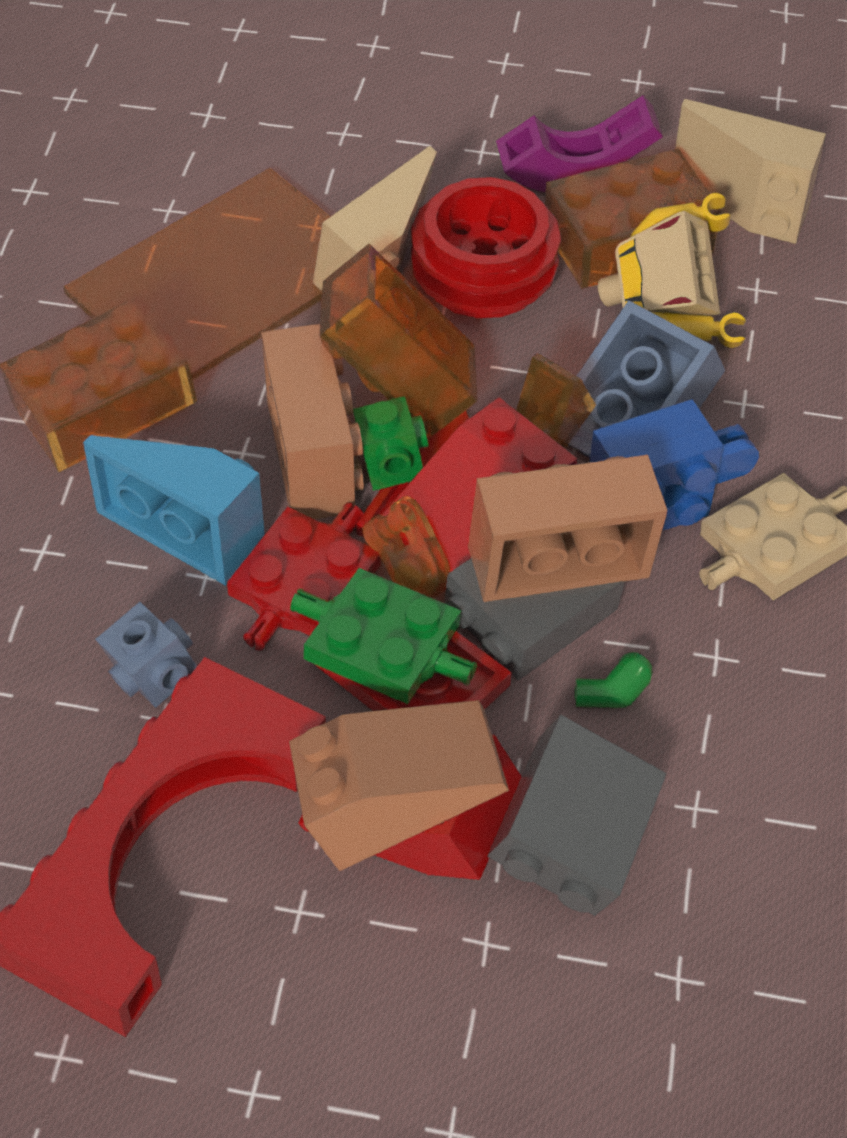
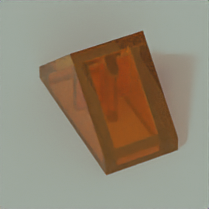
M537 353L532 356L516 411L562 447L566 448L596 404L582 379Z

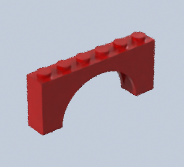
M204 657L191 675L188 674L179 679L172 692L171 701L159 717H152L146 722L139 734L136 747L124 762L119 761L113 765L104 780L103 790L90 807H83L75 814L68 827L67 837L54 854H48L39 861L31 875L30 885L15 904L7 905L0 912V967L126 1037L162 986L156 957L144 950L131 938L116 915V893L119 877L132 847L140 835L161 813L183 798L200 790L230 782L257 781L275 784L297 792L298 787L289 741L304 734L313 727L325 724L326 716Z

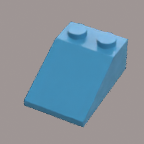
M90 435L83 442L97 513L221 584L227 585V581L265 535L260 475L244 460L233 459L214 448L94 435Z

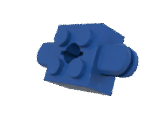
M693 399L593 430L589 463L604 461L616 456L628 458L648 455L668 510L662 530L664 531L679 525H692L703 517L709 516L715 485L748 474L759 459V451L749 440L748 435L740 424L714 431Z

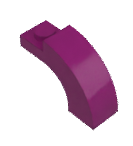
M642 95L603 122L580 131L552 129L533 115L496 140L504 173L521 185L541 192L568 194L600 189L633 174L629 159L661 139L663 134L653 105Z

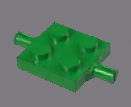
M361 568L356 571L343 591L329 601L308 593L301 588L297 590V594L295 593L291 601L290 610L292 612H297L319 622L304 643V660L405 704L410 702L420 685L436 673L445 675L468 686L476 672V662H471L446 651L448 642L460 625L461 610Z

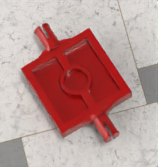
M352 503L344 504L342 510L331 524L319 522L287 506L227 581L228 595L251 606L259 615L253 625L243 635L244 641L253 648L255 644V650H263L278 628L300 631L308 636L312 634L319 622L290 610L291 601L295 593L297 594L298 589L301 588L308 593L329 601L343 591L359 568L375 574L381 566V551L350 536L363 515L362 510L355 505L352 510Z

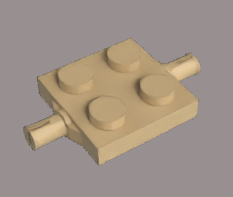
M782 473L703 519L700 535L719 552L721 559L700 570L701 581L705 586L708 584L709 590H714L730 578L738 576L754 583L774 601L846 557L847 525L835 515L847 509V487L841 486L826 497L816 499L785 473Z

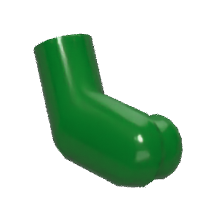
M628 652L618 660L619 663L605 679L576 678L574 689L575 707L626 708L630 706L650 684L653 674L651 663L638 652Z

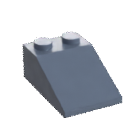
M628 300L541 428L544 432L590 458L593 430L691 399L700 409L725 372V368L713 345Z

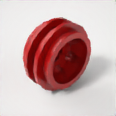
M494 177L467 178L447 185L419 209L411 227L413 276L426 294L457 314L478 319L497 318L523 310L529 304L534 303L552 286L559 267L558 252L561 246V237L557 219L534 192L516 182Z

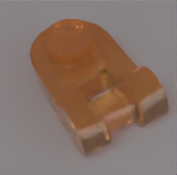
M404 496L390 506L388 515H377L364 524V538L371 548L378 551L392 582L430 598L438 597L446 590L448 573H450L447 558L422 507L415 499L410 496ZM401 532L406 534L410 542L406 547L399 536Z

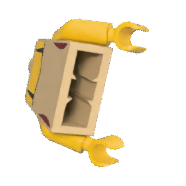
M712 193L704 199L702 206L699 207L695 203H686L652 210L632 232L631 237L618 244L615 250L618 273L599 280L598 292L604 305L610 307L622 303L624 308L629 300L704 341H710L712 336H718V340L725 347L735 348L742 345L745 341L744 337H730L724 330V327L728 324H745L746 320L741 314L729 313L721 321H714L712 317L720 314L709 230L713 232L724 230L730 223L731 214L724 213L716 216L712 215L709 211L723 208L726 201L725 197L719 193Z

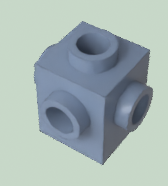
M141 602L136 604L95 639L114 664L108 670V673L130 698L139 691L155 708L172 694L181 677L188 674L191 675L197 667L187 652V649L193 645V642L186 632L172 618L163 624Z

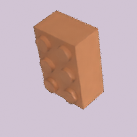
M325 323L261 332L267 406L288 507L313 519L337 516L346 503H352L353 510L355 506V491L364 489L359 458L354 459V456L363 455V447L358 422L351 423L350 419L347 418V415L353 414L349 383H341L337 377L343 375V361L339 343H329Z
M642 455L628 458L616 456L599 462L570 466L558 464L547 469L520 473L501 472L490 477L477 478L468 549L483 602L649 578L668 511L649 456Z

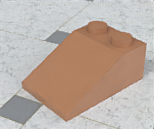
M479 700L343 714L321 726L313 727L304 734L289 741L304 826L339 871L509 791L485 711Z

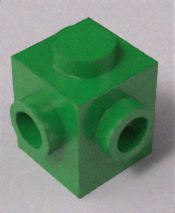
M405 396L353 409L355 422H358L360 428L363 455L372 490L375 491L411 482L423 468L419 449L429 446L422 416L411 417Z

